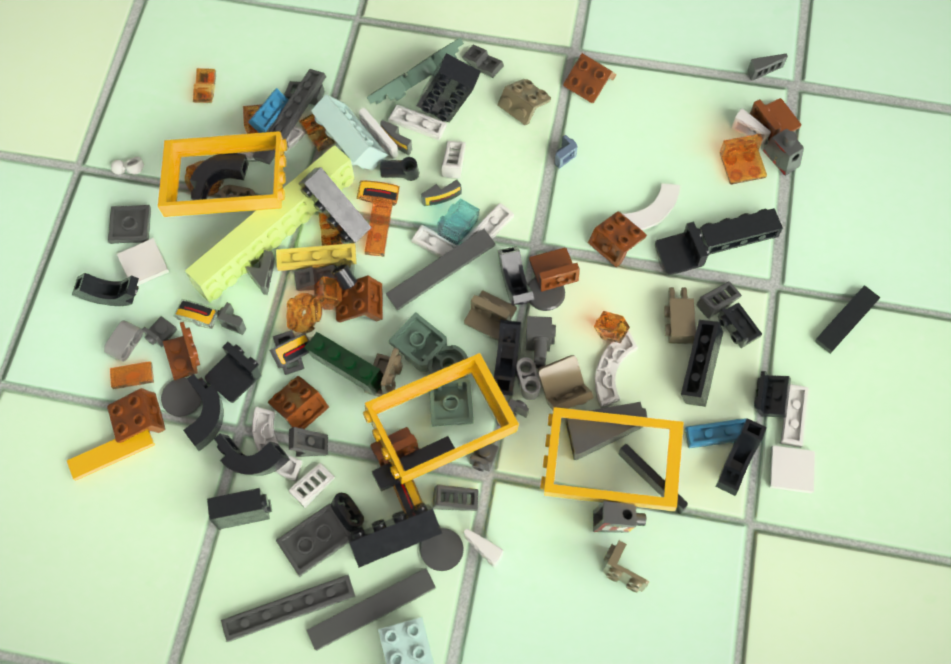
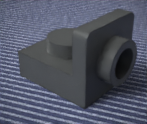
M227 302L219 310L218 320L222 327L243 335L247 329L244 321L240 316L233 314L234 309L231 303Z
M162 316L149 329L145 326L142 328L146 335L144 338L150 344L154 345L156 343L161 348L164 346L163 341L169 340L178 330L176 326Z
M512 398L510 399L508 405L515 418L517 417L516 413L527 418L529 415L527 405L521 400L515 401Z
M489 444L474 451L473 455L470 456V464L478 471H490L499 447Z

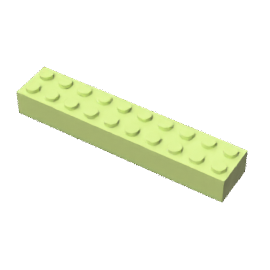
M335 145L284 187L285 200H282V208L256 210L185 270L194 288L209 303L219 298L225 289L233 286L239 277L246 274L247 270L245 267L255 265L260 257H263L264 250L271 251L273 248H277L287 236H291L301 224L308 222L310 217L317 212L313 205V200L307 198L301 192V186L298 184L314 168L322 167L340 190L351 185L354 180L351 160Z

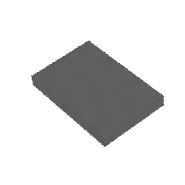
M329 503L275 541L298 576L301 577L349 543L348 536L352 534L342 525Z

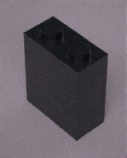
M260 488L207 498L209 520L219 530L269 520V513L273 511L271 500L268 499L267 494H263Z

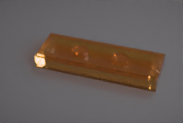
M373 200L369 223L372 228L368 231L365 255L385 257L393 202Z

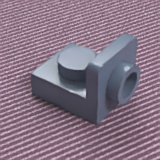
M567 135L562 137V147L555 154V165L559 169L577 157V143Z

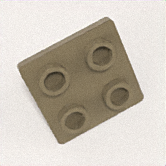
M482 290L479 296L474 294L471 299V310L466 316L464 324L498 341L500 321H511L517 307Z

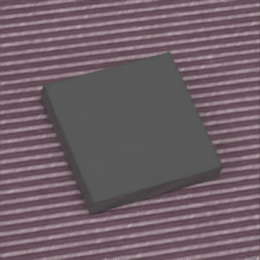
M150 205L111 206L108 242L110 244L143 243L149 240Z

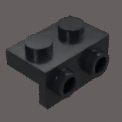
M739 302L728 309L724 307L720 310L718 314L720 325L728 330L732 341L738 344L741 349L762 336V332Z
M761 371V376L757 379L758 397L754 399V407L761 417L786 418L791 384L790 376L768 375L766 371Z

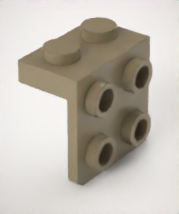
M522 79L505 86L497 106L526 126L530 123L536 108L549 103L552 98L545 90L536 87L531 80Z
M398 348L393 349L391 356L380 353L376 355L373 365L379 368L384 375L381 381V388L375 396L379 397L395 390L396 375H400L403 368V363H401L402 356H400Z
M575 355L567 356L538 369L547 404L552 410L554 407L569 409L594 399L592 391L584 384Z
M618 540L616 545L611 544L603 559L607 563L602 572L606 573V577L611 581L618 582L619 580L625 583V587L632 592H643L650 581L618 564L627 545Z

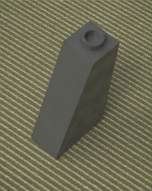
M641 401L589 410L593 412L647 417V411L645 408H642ZM565 419L574 461L643 428L642 426Z

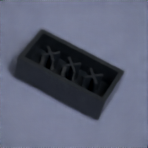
M446 53L424 87L416 106L421 108L422 111L438 117L441 121L450 123L474 90L481 71Z
M424 502L416 504L412 507V511L407 513L404 510L392 515V519L387 521L380 519L371 523L372 527L364 530L363 527L351 531L352 535L348 536V540L358 567L360 568L442 534L430 504L425 505Z

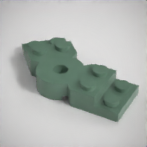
M461 37L406 72L407 76L403 73L371 93L367 97L370 104L375 102L377 105L387 98L386 94L390 100L395 98L396 101L406 96L405 91L433 75L446 53L457 58L455 54L459 52L458 48L464 44Z
M417 312L389 340V344L394 348H398L399 352L404 355L405 360L419 371H429V375L444 369L445 364L453 365L468 358L462 348L456 345L447 346V337ZM468 375L429 391L432 427L474 424L471 381L467 379Z

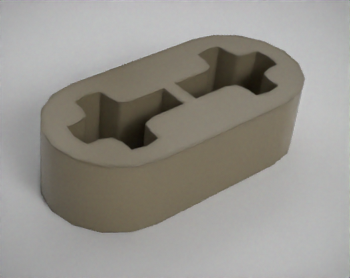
M225 185L220 190L221 198L256 196L253 189L236 185Z

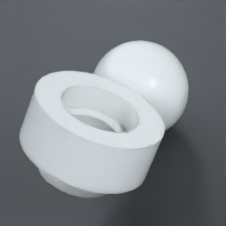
M133 157L126 162L114 160L111 164V170L117 175H121L125 171L135 175L142 172L145 164L141 157Z

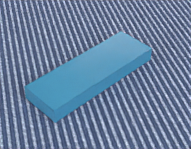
M276 88L248 123L259 133H265L280 115L289 100Z
M747 418L685 427L689 449L735 442Z

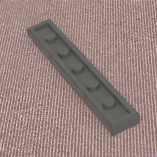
M313 69L308 70L268 132L280 131L283 139H287L326 79L324 72ZM275 150L256 151L253 154V158L270 165L275 158Z
M482 229L388 291L386 296L398 311L495 247V242L487 231Z
M427 568L307 629V634L315 651H318L435 590L436 586Z
M349 575L334 579L221 620L226 642H232L356 596Z

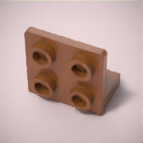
M581 53L563 86L594 104L609 79L614 81L617 74Z
M782 98L767 105L759 99L753 103L750 115L771 131L768 141L785 129L795 131L802 125Z
M617 211L594 228L588 244L617 268L622 264L627 252L644 240L647 234L621 212Z
M566 247L529 258L541 292L579 281L578 263H572Z
M367 275L358 278L357 283L347 290H342L337 285V322L341 323L360 316H366L376 322L383 320L382 283Z
M184 321L180 322L183 336L163 341L174 380L198 374L197 366L200 365L190 327L185 328Z
M300 376L292 379L268 401V404L288 422L291 428H307L329 408L321 394Z
M140 388L107 406L115 439L118 443H122L145 430L156 433L166 430L157 396L154 392Z

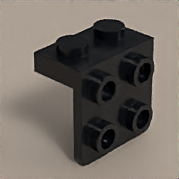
M694 221L686 224L683 233L655 241V248L664 270L669 276L702 267L709 256V249L702 241L701 230L696 227Z
M227 342L222 346L226 355L204 378L207 383L213 384L224 398L230 403H234L261 376V373L258 369L259 364L252 357L247 358L243 355L245 352L237 344L233 346Z

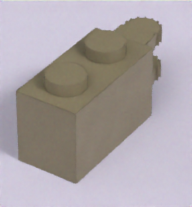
M669 287V301L664 306V318H667L668 323L665 324V336H668L669 343L693 344L696 334L694 298H688L686 287L681 288V298H675L674 287Z

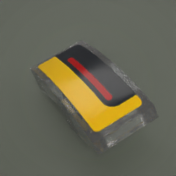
M181 299L173 316L177 320L193 322L198 327L213 329L218 319L219 310L198 302Z

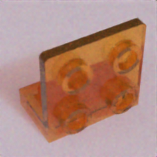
M761 134L723 141L719 154L731 185L767 177L759 153V148L763 141Z

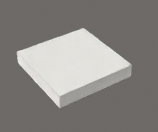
M154 238L117 254L127 278L131 275L139 278L138 286L169 272Z
M773 445L771 447L769 488L813 494L816 451Z

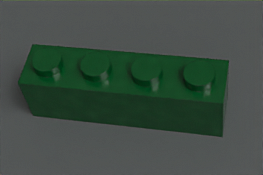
M316 332L304 347L313 359L375 396L381 388L384 374L379 368L322 334Z

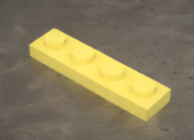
M355 243L276 250L278 271L326 267L333 264L338 266L339 261L344 258L352 260L354 264H357Z

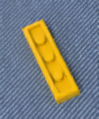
M145 430L122 443H118L114 439L66 461L72 478L76 481L155 446L150 430Z

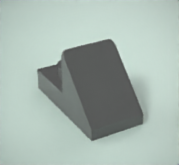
M264 250L263 257L259 259V268L245 267L248 275L264 295H268L275 264L273 252Z
M297 427L290 428L289 450L296 451L297 457L328 455V435Z

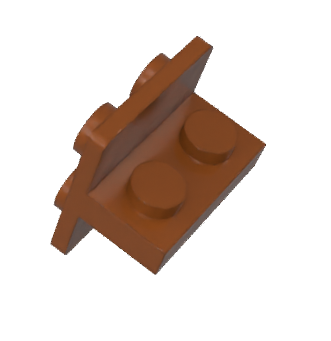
M408 427L388 435L398 458L419 449L418 442ZM381 442L372 443L370 447L380 467L390 463V460H385L383 457Z

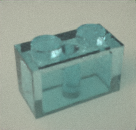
M460 198L449 207L448 213L445 216H441L438 220L437 235L458 246L478 222L480 209Z

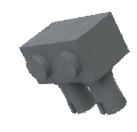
M527 316L525 351H534L536 369L546 365L547 352H550V346L555 343L556 325L552 324V317Z

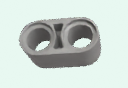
M125 320L121 321L104 346V353L122 362L126 361L143 336L142 328Z
M523 357L516 364V377L522 396L529 401L535 400L540 393V380L533 360ZM522 367H528L530 371L522 372L520 369ZM531 385L534 386L536 390L528 391L526 387Z

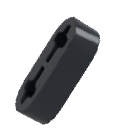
M343 492L336 494L331 502V508L342 525L350 532L360 528L364 523V516L353 499Z

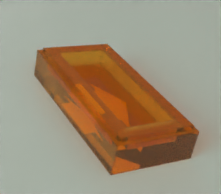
M152 362L110 368L111 388L119 389L154 383Z

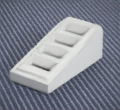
M742 108L736 115L731 127L764 145L771 133L770 130Z
M447 141L442 163L443 177L461 178L466 142Z
M319 463L289 490V493L306 508L335 479V476ZM319 471L327 477L325 480L317 475ZM313 477L320 482L318 486L311 480ZM307 483L314 488L312 491L305 486ZM302 489L308 495L304 497L299 491Z
M468 528L465 529L463 532L465 539L492 567L496 568L504 555L503 549Z

